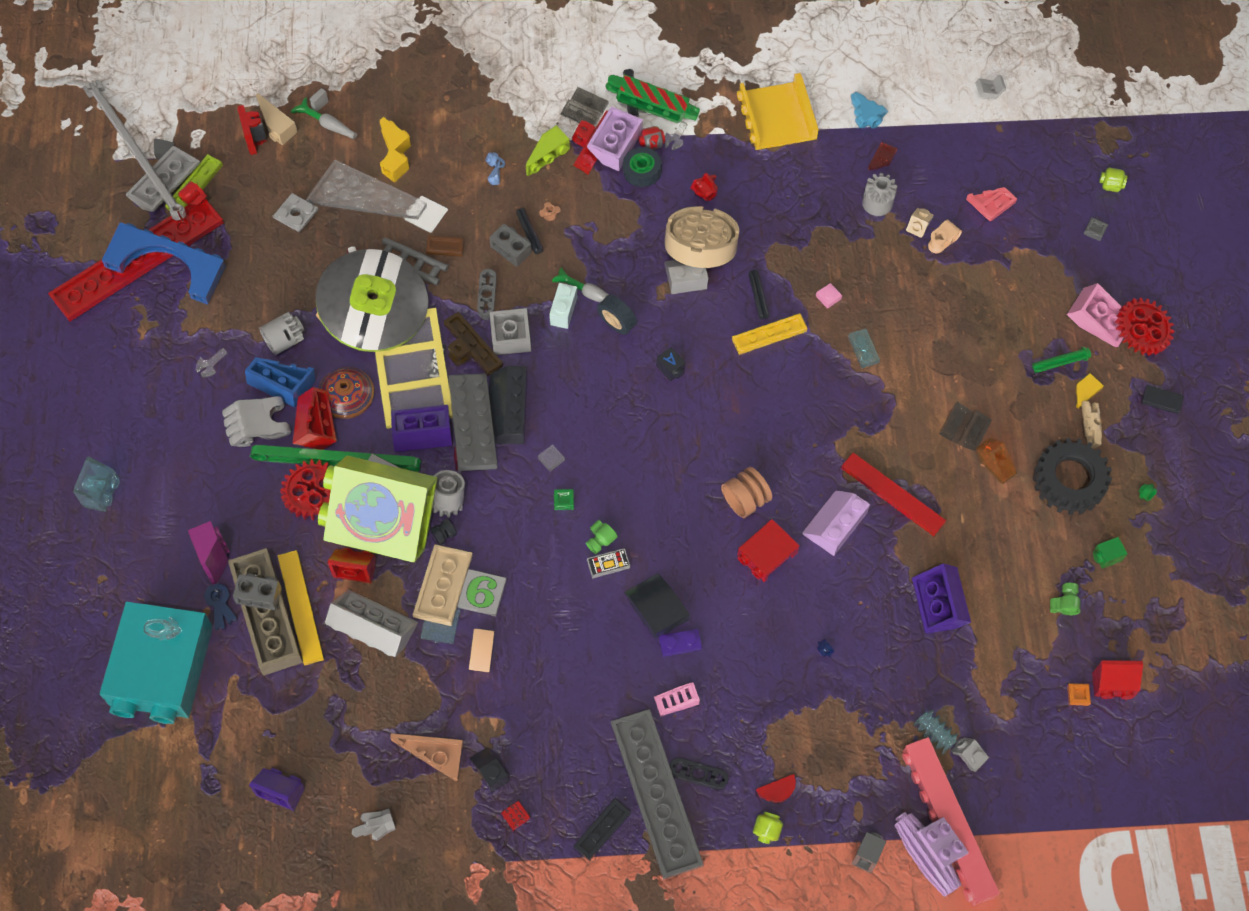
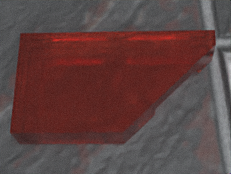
M881 142L868 166V170L871 171L889 166L897 152V148Z

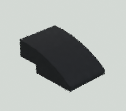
M659 574L624 592L644 626H647L654 639L689 620L690 614L671 587Z

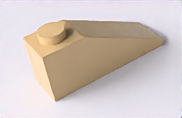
M259 93L256 94L260 111L269 131V137L274 142L277 141L281 145L285 144L297 133L295 122Z

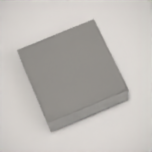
M322 88L310 98L311 107L317 112L329 102L327 93Z

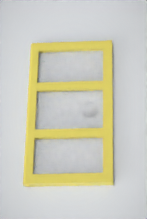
M436 308L427 309L421 328L409 341L394 349L375 352L387 429L392 428L391 411L448 405L449 419L452 418L450 390Z

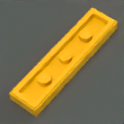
M799 313L732 336V341L740 355L807 332L808 328Z

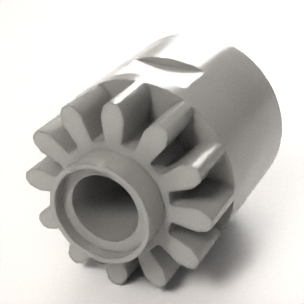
M880 173L879 177L873 174L872 179L868 178L862 204L869 214L883 216L891 211L897 185H894L895 179L889 180L890 175L884 177L883 173Z
M289 312L259 327L264 341L275 356L304 340L301 333L304 331L300 320L297 316L292 317Z
M440 471L434 475L437 477L432 508L434 513L440 512V517L445 514L450 518L452 513L458 515V510L461 511L463 509L465 482L463 477L455 471Z

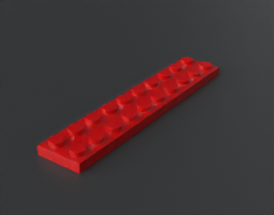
M204 198L198 205L185 206L186 215L184 218L177 211L181 220H174L172 216H169L150 228L149 231L153 232L154 235H163L170 238L173 242H183L189 246L224 224V221ZM164 252L144 254L134 259L125 268L123 273L105 268L101 259L48 294L70 322L174 255Z

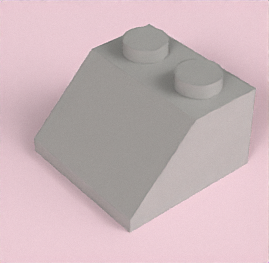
M677 260L664 262L671 294L707 289L708 275L706 268L688 266Z

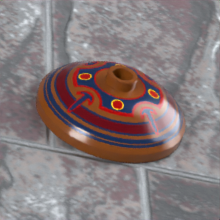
M342 367L329 372L321 380L318 389L328 392L332 417L339 419H350L361 415L370 407L374 399V386L370 377L365 372L353 367Z

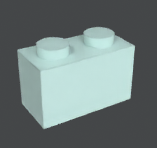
M559 283L550 311V325L568 329L577 301L576 286Z

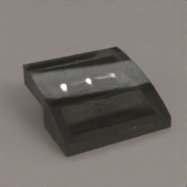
M577 87L571 100L568 99L560 115L576 123H580L583 120L595 125L609 102Z
M957 402L950 411L939 434L962 447L976 451L992 420L978 410L972 412Z

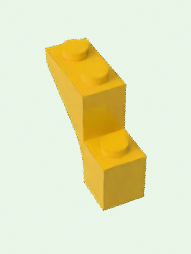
M383 117L380 120V126L388 148V154L380 162L382 174L395 183L409 170L408 158L403 153L411 147L410 136L405 130L399 129L393 121H388Z

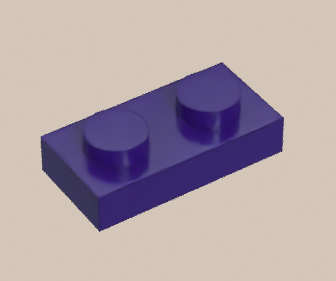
M698 629L665 634L659 637L662 657L702 650Z

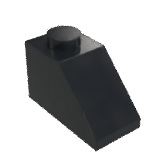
M488 748L483 749L470 758V761L491 793L509 782L508 775Z

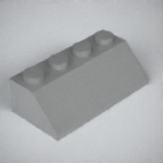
M348 589L330 604L325 624L331 626L336 631L349 635L353 639L366 643L369 647H375L383 651L386 655L396 657L404 650L418 622Z

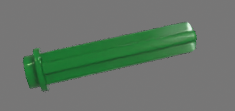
M1083 346L1080 350L1035 362L1032 364V368L1035 373H1039L1080 360L1088 361L1091 358V351L1088 347L1085 348Z

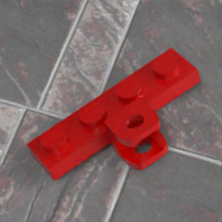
M607 110L596 127L582 120L572 136V140L583 147L573 166L586 174H589L597 161L596 156L587 148V145L606 116Z

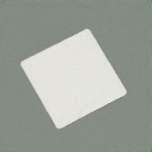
M421 196L407 214L405 220L431 233L448 209Z

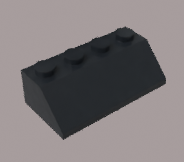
M506 366L490 375L489 401L495 444H524L527 366Z

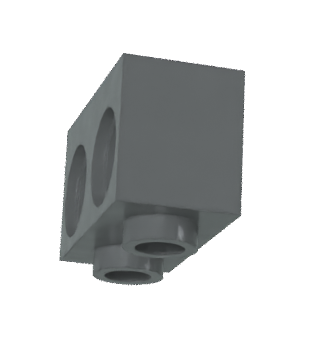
M505 224L489 237L490 247L516 267L532 253L530 241L526 237H521L517 234L513 227H508Z
M239 574L233 598L236 604L276 610L282 588L279 581L273 577H265L264 579L258 578L254 574ZM252 586L250 591L244 592L246 587ZM266 590H272L270 594L263 595Z
M867 832L858 848L852 865L871 873L887 841L883 840V837L875 832H871V834Z

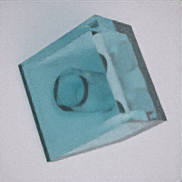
M87 457L73 492L83 507L106 512L107 507L112 503L114 489L119 485V477L114 469L91 457Z

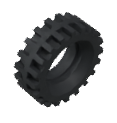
M1066 438L1064 443H1061L1060 440L1055 441L1053 446L1049 445L1045 452L1041 454L1034 469L1033 481H1036L1035 491L1040 490L1039 498L1041 501L1046 498L1049 501L1047 506L1049 508L1052 505L1058 507L1057 512L1059 513L1064 509L1068 510V515H1073L1074 511H1078L1080 515L1084 514L1086 509L1089 511L1093 510L1095 505L1099 504L1109 489L1108 486L1112 481V477H1109L1112 471L1111 467L1106 466L1108 462L1107 457L1101 458L1100 454L1102 451L1099 448L1096 451L1091 448L1092 443L1088 442L1087 446L1081 444L1082 439H1077L1075 443L1071 442V438ZM1068 460L1079 462L1090 473L1089 485L1079 490L1067 488L1056 477L1057 465Z

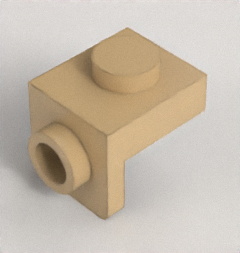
M917 208L911 216L906 231L923 237L934 215L926 209Z

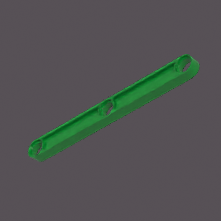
M254 445L251 448L250 457L257 461L303 464V461H305L307 465L313 459L314 464L321 460L322 466L326 462H328L329 466H335L346 456L368 460L372 454ZM374 454L401 469L414 472L420 471L421 460L419 458Z

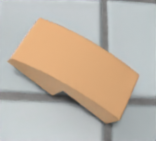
M474 628L469 670L489 672L494 631Z

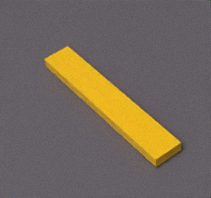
M296 550L278 555L303 663L308 665L323 661L324 657L298 552Z

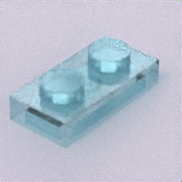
M867 329L849 333L848 338L861 368L878 364L880 359Z

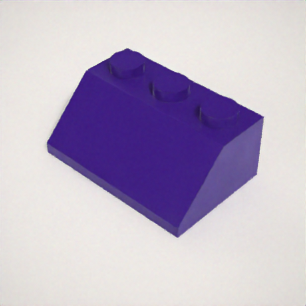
M448 405L391 411L392 438L395 452L452 446Z
M943 563L912 577L925 633L954 630L971 623L957 567Z

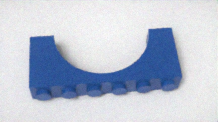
M119 223L102 259L105 268L123 273L125 268L134 259L152 252L172 254L180 258L191 271V285L188 291L191 299L209 304L226 267L222 257L216 254L209 255L199 248H190L183 242H173L170 238L163 235H154L153 232L147 229H137L136 226L130 223Z

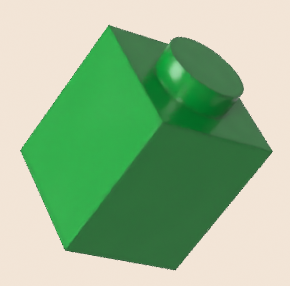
M1119 537L1098 544L1093 551L1094 560L1102 569L1122 562L1128 554Z

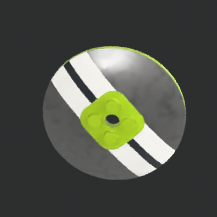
M364 249L347 253L336 259L326 268L317 285L316 308L323 326L339 342L361 351L381 352L403 345L419 331L426 317L428 295L421 276L406 260L390 252ZM369 293H375L378 296V298L372 300L369 299L367 295Z

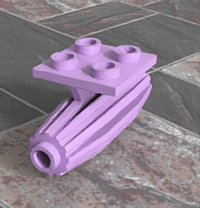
M904 812L896 818L897 823L895 824L896 830L906 850L927 880L944 897L959 888L962 884L952 863L969 852L943 817L925 827L912 813L907 815Z

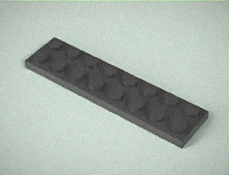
M650 709L611 721V726L663 880L703 867L704 864Z

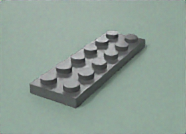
M486 373L449 375L448 381L458 471L497 469Z

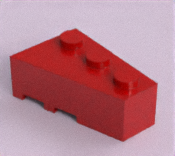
M312 387L298 397L293 444L324 450L337 441L327 391Z

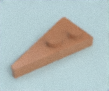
M391 734L392 742L454 781H458L463 740Z

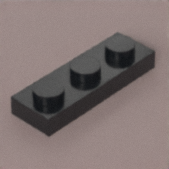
M614 799L574 845V849L590 862L631 815V812Z

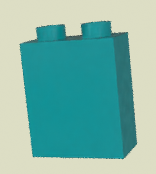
M133 602L125 603L100 690L102 698L111 706L109 711L111 714L123 718H134L136 710L150 712L149 718L163 724H174L176 716L190 717L213 629L205 613Z

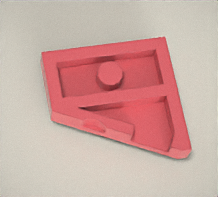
M1003 187L994 191H983L979 195L973 196V193L969 194L966 200L991 222L1015 204L1017 198Z

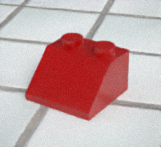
M349 548L334 550L328 559V566L333 578L372 584L377 563L374 554L368 551L354 552Z
M1102 660L1092 673L1094 697H1101L1102 699H1112L1113 697H1121L1125 700L1133 699L1140 691L1143 661Z

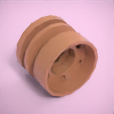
M751 466L738 473L737 479L733 477L721 485V490L727 503L742 518H746L755 512L756 506L762 507L764 503L772 500V493L767 482Z

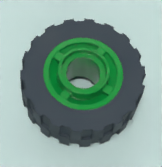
M638 147L628 152L623 159V174L626 181L636 187H648L655 184L660 179V175H662V161L658 153L647 147Z

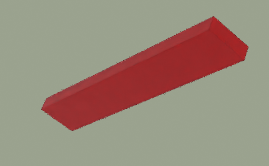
M852 453L842 465V470L932 536H935L947 520L855 453Z

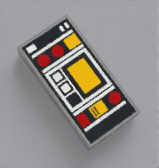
M625 548L587 558L592 579L630 568Z

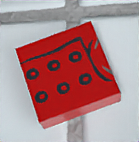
M519 801L501 812V815L513 831L530 820L529 815Z

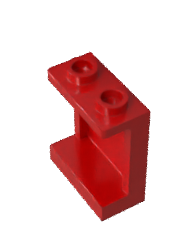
M772 519L738 548L737 556L740 563L744 566L747 565L757 579L765 582L768 580V576L790 556L793 558L798 554L800 545Z

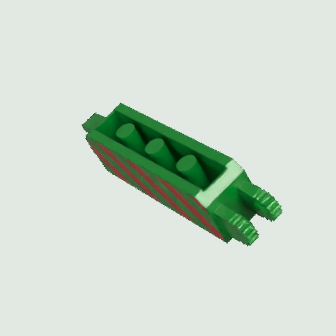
M625 74L623 78L617 75H609L608 82L605 85L608 91L617 94L616 99L618 102L675 123L682 122L683 118L696 121L700 112L698 107L689 103L690 98Z

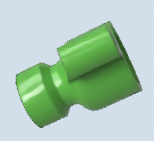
M597 520L590 527L595 537L590 538L586 545L594 554H597L602 546H609L617 538V534L608 524H603L600 520Z
M1075 583L1063 584L1062 593L1064 596L1050 600V612H1061L1064 615L1079 614L1080 598L1076 596L1079 592V586Z

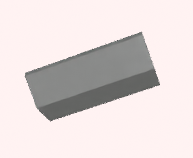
M172 146L153 166V169L168 191L172 193L200 164V161ZM147 174L126 193V196L141 209L154 212L164 201Z

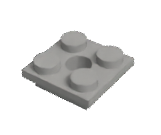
M292 193L273 215V218L300 233L319 209L317 206ZM295 212L300 213L298 216H292Z

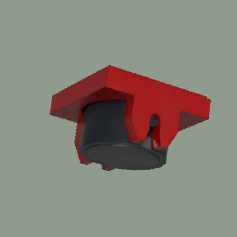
M244 105L238 106L237 109L249 153L251 155L257 154L255 146L262 145L267 141L259 112H246Z

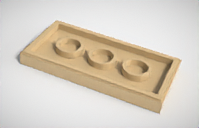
M434 545L413 612V618L452 626L461 591L473 557L472 552Z

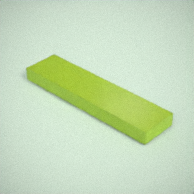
M207 154L173 195L177 204L183 207L187 206L178 196V192L192 181L203 190L221 169L223 163ZM166 204V205H165L166 209L170 211V208H169L168 205Z

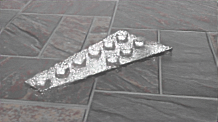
M337 160L333 161L306 199L307 202L316 205L416 220L419 219L427 207L426 202Z

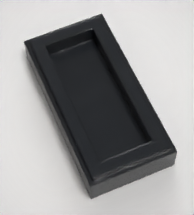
M1147 385L1141 404L1179 414L1184 396Z

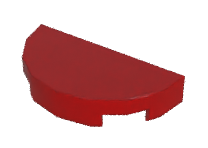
M795 775L787 776L757 788L756 792L760 798L774 804L784 802L791 797L795 790Z

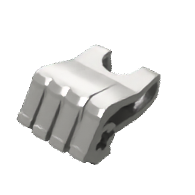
M282 397L239 400L222 411L224 418H226L224 419V426L227 428V436L230 437V445L237 447L250 446L254 442L253 437L256 436L264 439H277L288 436L291 433L290 425L287 422L277 423L271 419L274 412L283 409L284 399Z

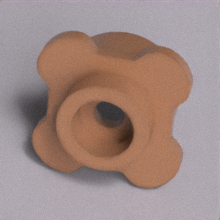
M546 202L539 214L547 221H554L557 218V213H560L561 210L559 206L555 207L550 202Z

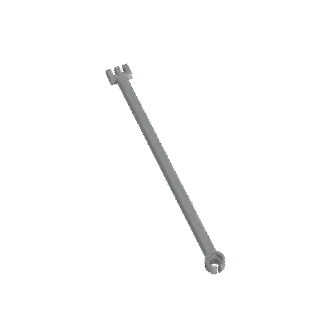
M96 80V87L93 83H90V90L87 86H84L83 89L89 98L94 96L170 208L172 218L174 220H181L177 210L182 218H184L186 215L184 207L177 204L102 94L104 87L101 82Z

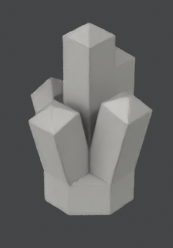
M390 810L363 813L360 819L366 824L353 828L351 834L356 838L372 834L373 840H380L387 833L396 830Z

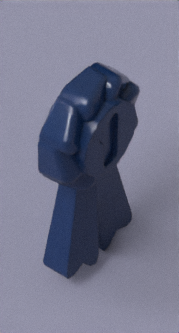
M218 583L209 586L204 594L206 603L214 607L216 631L220 628L225 629L224 617L229 625L233 621H237L236 616L227 606L230 597L226 586Z

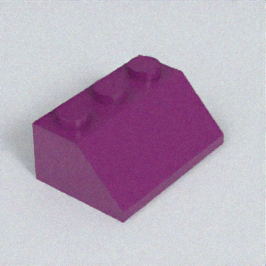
M211 521L188 530L200 563L212 585H214L221 578L229 560L227 553L230 551L218 526L213 527Z

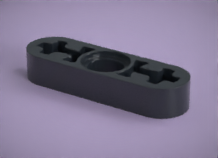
M676 758L670 763L672 775L676 779L714 790H723L728 784V775L721 769L682 758ZM681 764L682 769L688 770V766H690L689 777L686 776L687 771L681 770L680 773H676V769L673 767ZM694 770H703L705 773L704 778H694ZM708 772H711V777L717 778L718 775L722 776L724 782H720L719 785L712 778H710L709 782H706Z

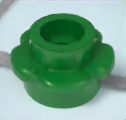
M1144 484L1139 489L1140 499L1150 501L1156 495L1157 489L1154 488V484Z

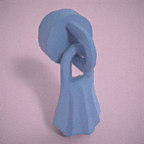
M489 152L485 162L491 167L495 166V168L489 175L488 181L491 185H499V168L505 166V161L498 157L497 153Z

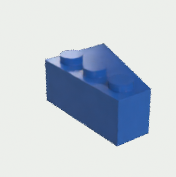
M255 357L245 369L247 384L273 397H282L284 403L294 408L297 405L298 397L308 391L316 381L314 368H299L295 364L290 366L279 364V361Z

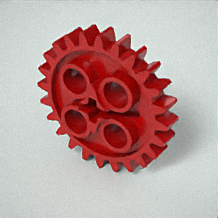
M1135 298L1130 302L1128 301L1119 309L1120 312L1116 315L1118 319L1115 323L1119 324L1116 330L1121 331L1118 336L1125 338L1122 343H1129L1128 349L1133 346L1135 353L1140 350L1141 355L1147 352L1148 356L1153 353L1157 355L1159 352L1164 351L1171 344L1170 341L1174 338L1171 335L1175 331L1170 329L1174 325L1169 323L1171 317L1165 316L1167 310L1161 311L1162 305L1156 307V301L1150 304L1148 298L1145 301L1142 298H1139L1137 301Z
M312 459L309 465L303 461L302 467L296 464L297 470L289 469L290 476L284 475L286 481L281 482L282 487H284L280 489L281 499L285 502L284 505L286 508H289L291 514L295 512L297 518L302 514L304 520L311 516L313 521L315 515H319L322 504L324 502L329 503L331 490L322 488L325 473L329 467L328 462L322 466L321 460L314 464ZM313 476L312 479L305 480L306 477ZM303 492L302 495L295 496L296 493ZM314 500H320L319 503L312 504Z

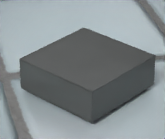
M1091 217L1084 235L1101 241L1108 224Z

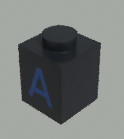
M672 347L657 357L656 366L669 381L675 378L678 379L684 374L685 362Z

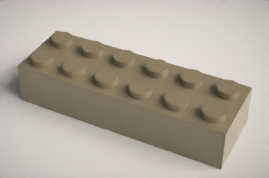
M267 548L228 560L235 586L239 574L246 575L249 573L256 575L258 578L273 577L277 579ZM252 586L246 587L244 592L250 591ZM266 590L263 595L270 594L272 590ZM280 593L276 610L241 605L257 662L263 676L303 663L282 593Z

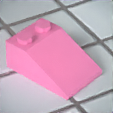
M1098 283L1083 288L1067 315L1079 327L1114 347H1118L1124 338L1118 336L1121 331L1116 330L1119 324L1115 323L1118 319L1116 315L1120 312L1121 306Z

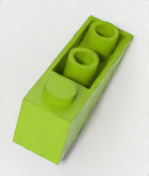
M557 125L542 134L526 163L527 176L537 173L543 166L552 163L555 158L566 154L570 149V139Z

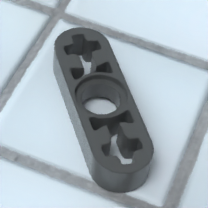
M491 269L483 270L479 278L477 310L479 317L484 320L490 319V312L495 311L497 279L496 273ZM487 276H490L489 285H486ZM490 291L492 295L486 298L482 296V293ZM485 304H488L487 313H484Z

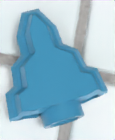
M858 92L851 94V102L855 107V122L858 127H878L883 121L882 118L888 113V110L883 105H878L875 101L868 100Z

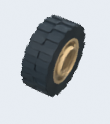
M607 295L597 305V311L606 324L622 335H626L637 324V318L633 311L614 295Z

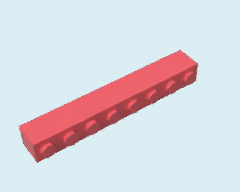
M929 737L906 745L902 757L905 764L909 765L912 770L911 778L920 788L919 795L922 802L926 803L929 808L928 815L931 822L934 823L944 817L969 852L964 857L953 862L956 869L955 872L965 889L963 890L967 902H971L973 907L996 898L1000 893Z

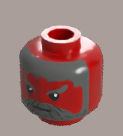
M657 126L642 129L641 136H638L639 144L653 150L662 148L663 143H665L663 130Z

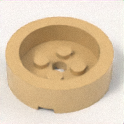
M700 206L684 208L673 213L668 218L665 232V249L672 258L685 265L698 268L721 266L734 258L737 252L739 227L730 215L714 209V211L703 210L704 207Z

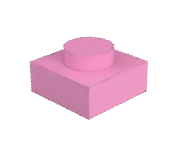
M831 283L816 292V297L827 309L842 299V295Z

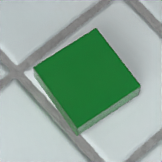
M573 489L554 490V510H574Z

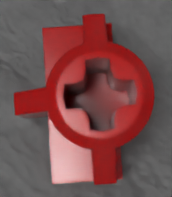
M704 173L702 178L693 181L690 187L691 190L705 201L714 199L718 190V186L714 183L716 179L715 174L709 176L707 173Z
M192 181L178 192L179 198L187 205H198L207 197L204 191Z

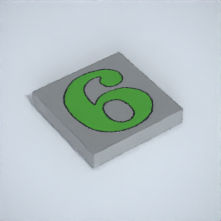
M468 569L458 601V608L496 616L507 579Z

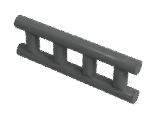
M386 237L382 240V244L386 245L383 251L391 252L392 249L402 252L399 257L404 260L408 256L418 259L413 267L421 278L436 286L439 285L440 279L436 278L440 270L446 272L449 265ZM424 263L434 266L429 274L420 271Z

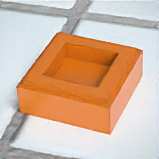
M1089 684L1067 685L1069 705L1089 706L1091 704Z

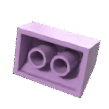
M611 106L588 143L587 148L603 165L619 171L623 165L624 156L633 149L638 136L641 135L643 119Z
M836 490L802 534L835 556L866 516L870 504L854 493Z

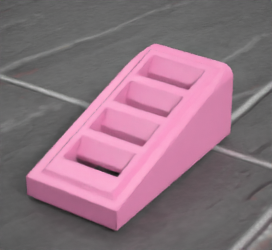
M693 682L654 697L660 717L699 705V697ZM686 692L690 693L692 699L688 700ZM680 694L682 695L684 701L682 703H680L678 695ZM670 697L674 698L676 705L672 706ZM663 699H666L668 705L667 709L664 708L662 702Z

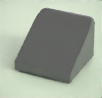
M154 139V155L156 160H160L174 146V142Z

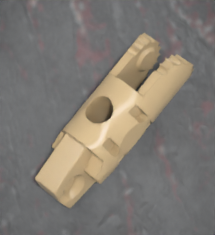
M1083 401L1081 405L1084 432L1087 443H1092L1091 448L1095 449L1101 445L1102 438L1099 404L1094 402L1091 405L1089 401Z

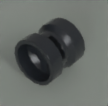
M448 519L443 520L441 525H435L430 528L433 537L439 545L443 544L447 538H453L457 535Z

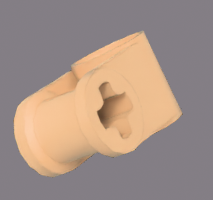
M949 220L944 221L931 233V240L928 244L929 250L933 253H941L960 237L962 231Z

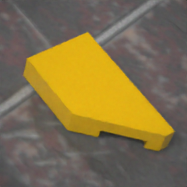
M1091 373L1076 385V407L1078 409L1082 406L1083 401L1090 400L1104 387Z

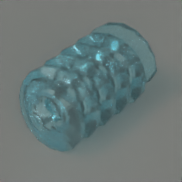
M932 709L925 712L913 726L920 724L918 731L926 730L924 737L932 736L930 739L931 744L938 742L936 745L937 750L944 747L942 755H944L957 742L958 733L951 735L952 727L945 729L946 721L938 723L940 716L938 715L933 718L934 710Z

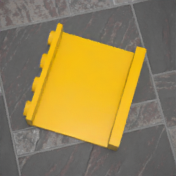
M801 73L794 74L792 83L746 90L744 83H740L737 97L738 101L742 102L741 111L746 116L747 130L750 129L751 144L754 143L756 150L817 139L819 129Z

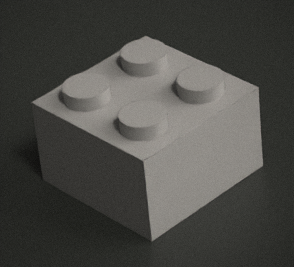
M527 308L490 312L493 351L496 355L531 352Z

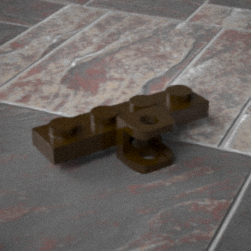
M459 311L443 321L444 326L456 338L448 346L450 351L448 357L455 366L467 363L472 357L487 376L503 367V362Z

